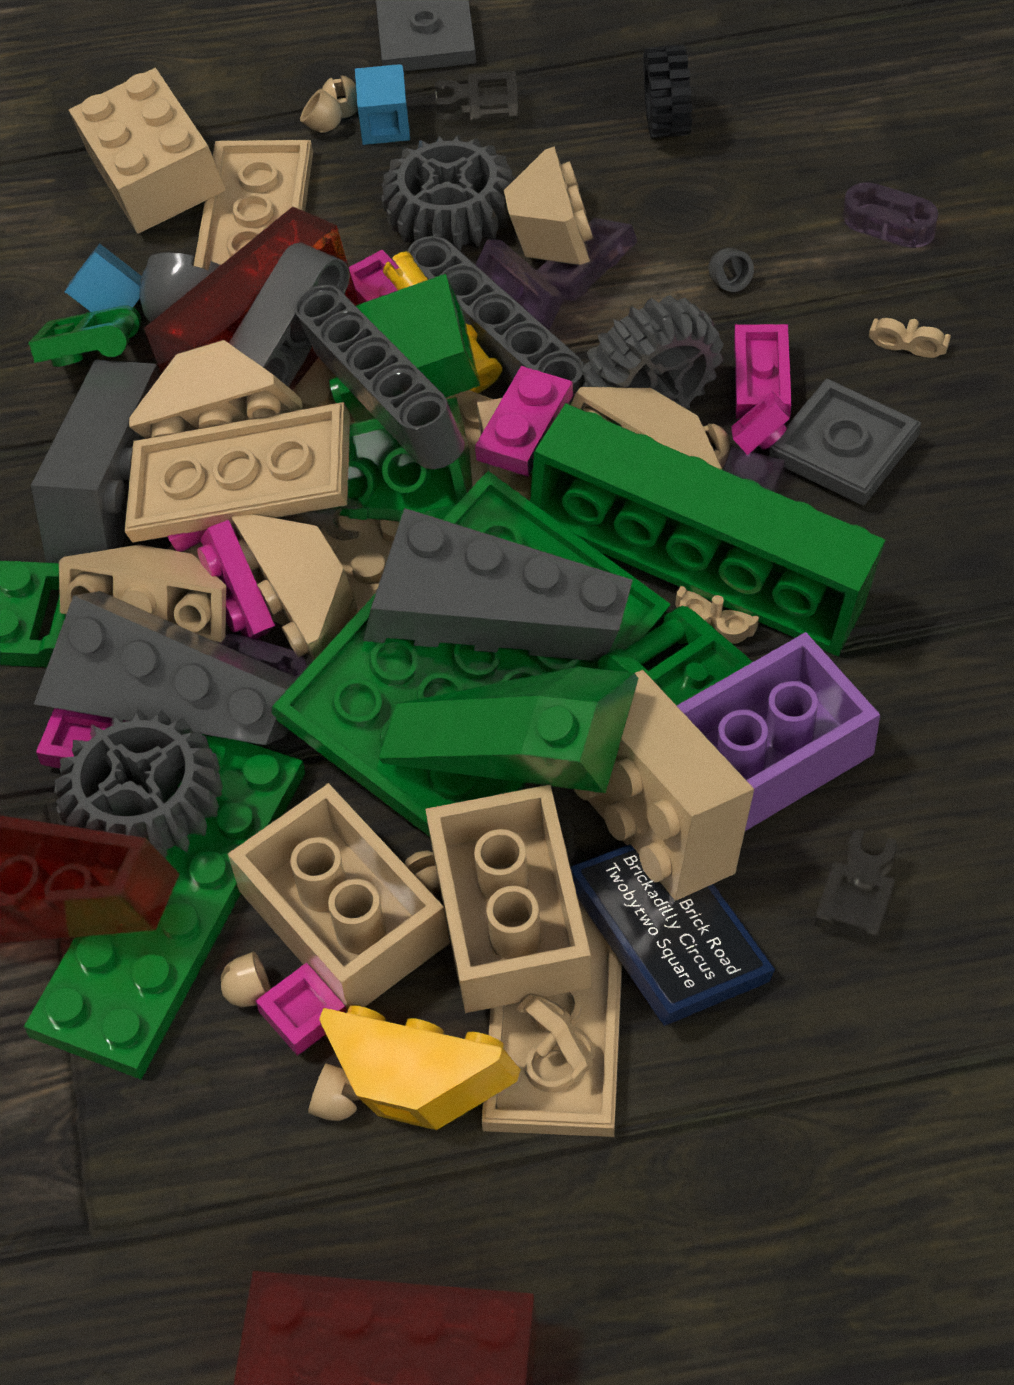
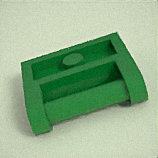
M123 305L48 321L29 341L34 363L51 360L53 367L66 366L83 360L82 353L98 350L107 357H116L126 349L129 338L133 337L140 329L141 316L135 308Z
M0 561V665L48 666L66 614L60 613V594L50 633L44 636L42 640H38L50 592L51 590H60L59 563Z
M682 605L669 612L664 617L662 625L625 649L615 648L603 655L598 660V669L631 673L644 670L677 706L753 661L695 611ZM688 643L687 646L648 671L642 666L673 644Z

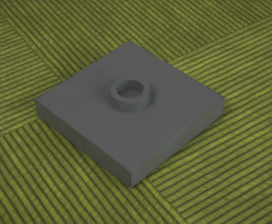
M376 0L382 66L400 64L403 66V71H413L476 63L469 0Z
M826 378L788 424L787 430L782 437L770 446L769 460L865 506L918 438L921 422Z

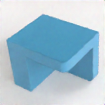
M397 64L356 68L357 108L362 144L410 140L403 66Z
M99 243L69 282L65 293L90 312L123 305L133 307L140 299L142 276Z

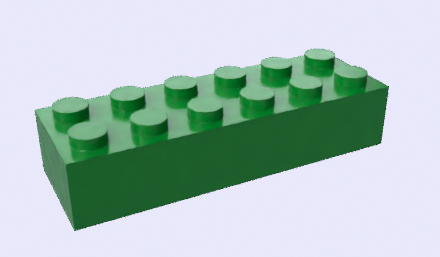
M565 403L534 451L530 501L593 548L676 586H683L686 590L694 592L710 601L716 595L722 596L724 607L749 614L752 617L758 616V622L794 638L806 632L822 650L839 657L866 604L886 541L885 539L871 534L861 526L843 522L817 511L807 503L789 499L762 487L753 480L742 479L708 464L699 457L688 456L656 442L647 435L637 434L606 421L596 413L585 412Z

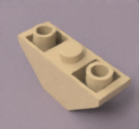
M555 146L544 150L504 189L505 199L525 257L581 265L590 262L585 242L594 238L586 217V210L570 161L563 164L560 163Z
M225 340L176 354L129 417V427L145 439L292 412L302 409V398L272 373Z
M580 387L576 392L571 406L585 412L596 413L606 421L637 434L647 435L660 444L688 456L699 457L708 464L722 470L699 417L654 389Z
M255 514L231 517L240 537L238 542L251 572L257 569L264 580L258 583L257 586L265 604L272 615L282 611L289 623L283 626L282 630L297 657L299 658L308 653L311 660L314 661L343 629L354 598L344 567L318 526Z
M134 545L66 556L59 561L60 613L67 614L73 595L101 591L212 641L222 642L225 639L226 585L217 576H211L201 565L200 560L191 553L145 545Z

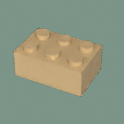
M156 67L145 73L136 74L126 82L102 94L90 96L83 103L68 109L89 156L137 234L226 191L209 146Z
M641 670L635 673L639 679L606 793L574 790L581 799L588 800L603 817L608 830L614 838L622 840L626 845L631 844L636 849L646 875L654 882L660 881L676 901L736 873L754 788L645 671Z
M329 783L228 853L239 892L304 965L307 962L343 1002L347 1011L349 1006H367L450 944L444 906Z
M551 785L425 809L465 1013L519 1003L529 994L549 997L592 988L590 949Z

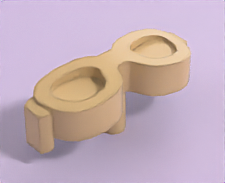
M892 318L874 319L869 332V338L876 345L884 349L894 351L908 350L917 356L935 358L946 354L951 335H944L941 330L934 327L923 326L918 328L919 321L916 319L909 320L906 329L900 321Z
M680 586L677 591L676 607L683 605L691 608L732 644L742 642L747 637L753 636L758 627V616L752 617L749 614L733 610L722 611L724 601L722 596H714L711 603L694 592L686 591V588Z
M529 994L519 1004L516 1010L522 1013H529L550 1031L535 1048L537 1053L542 1057H546L558 1044L566 1060L574 1069L571 1073L573 1081H579L593 1066L592 1059L595 1057V1049L587 1035L573 1026L569 1021V1013L552 1000Z

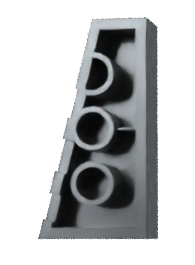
M94 360L31 484L46 563H59L66 556L122 548L126 536L125 522L133 441L145 439L129 427V417L158 380L157 364Z
M404 508L371 606L363 641L385 643L386 638L414 640V646L438 648L439 643L442 642L474 645V651L497 653L498 648L527 650L531 656L598 661L610 651L618 634L633 580Z
M98 591L73 595L34 704L113 718V714H116L119 718L126 721L133 720L138 708L146 714L148 720H152L163 710L170 717L172 723L184 717L186 722L191 725L193 732L201 731L205 735L267 745L286 737L289 729L278 722L271 712L275 702L297 678Z

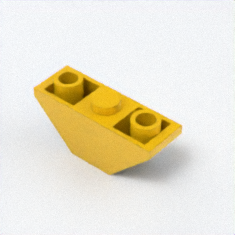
M354 1005L349 1006L347 1013L323 1008L319 1018L356 1096L379 1117L438 1130L516 1083L521 1071L503 1049L504 1043L483 1033L467 1032L465 1039L444 1035L442 1028L424 1020L410 1018L407 1019L405 1026L386 1022V1018L374 1010Z

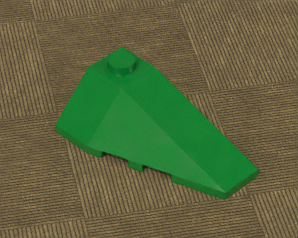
M457 397L446 400L463 436L465 446L461 456L453 463L443 468H424L412 458L375 417L350 423L347 505L299 514L311 515L315 513L346 516L349 519H377L400 523L404 508L443 520L472 488L470 449Z
M574 667L396 703L378 759L383 764L606 793L639 678L635 673Z

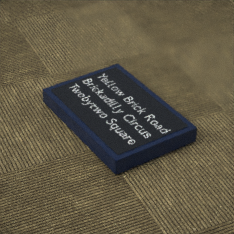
M631 844L570 867L578 900L664 1026L770 982L775 970L714 884L675 901L660 881L654 882L646 875L640 862L639 853Z

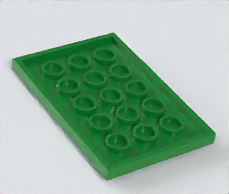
M487 471L443 519L444 521L632 579L620 629L610 651L615 648L625 649L651 632L666 615L671 605L490 471ZM375 593L272 706L271 714L276 717L278 722L430 837L425 809L519 791L526 783L383 764L378 758L396 703L574 667L598 669V661L531 656L527 650L498 648L497 653L474 651V645L442 642L439 643L438 648L414 646V640L386 638L385 643L363 641Z

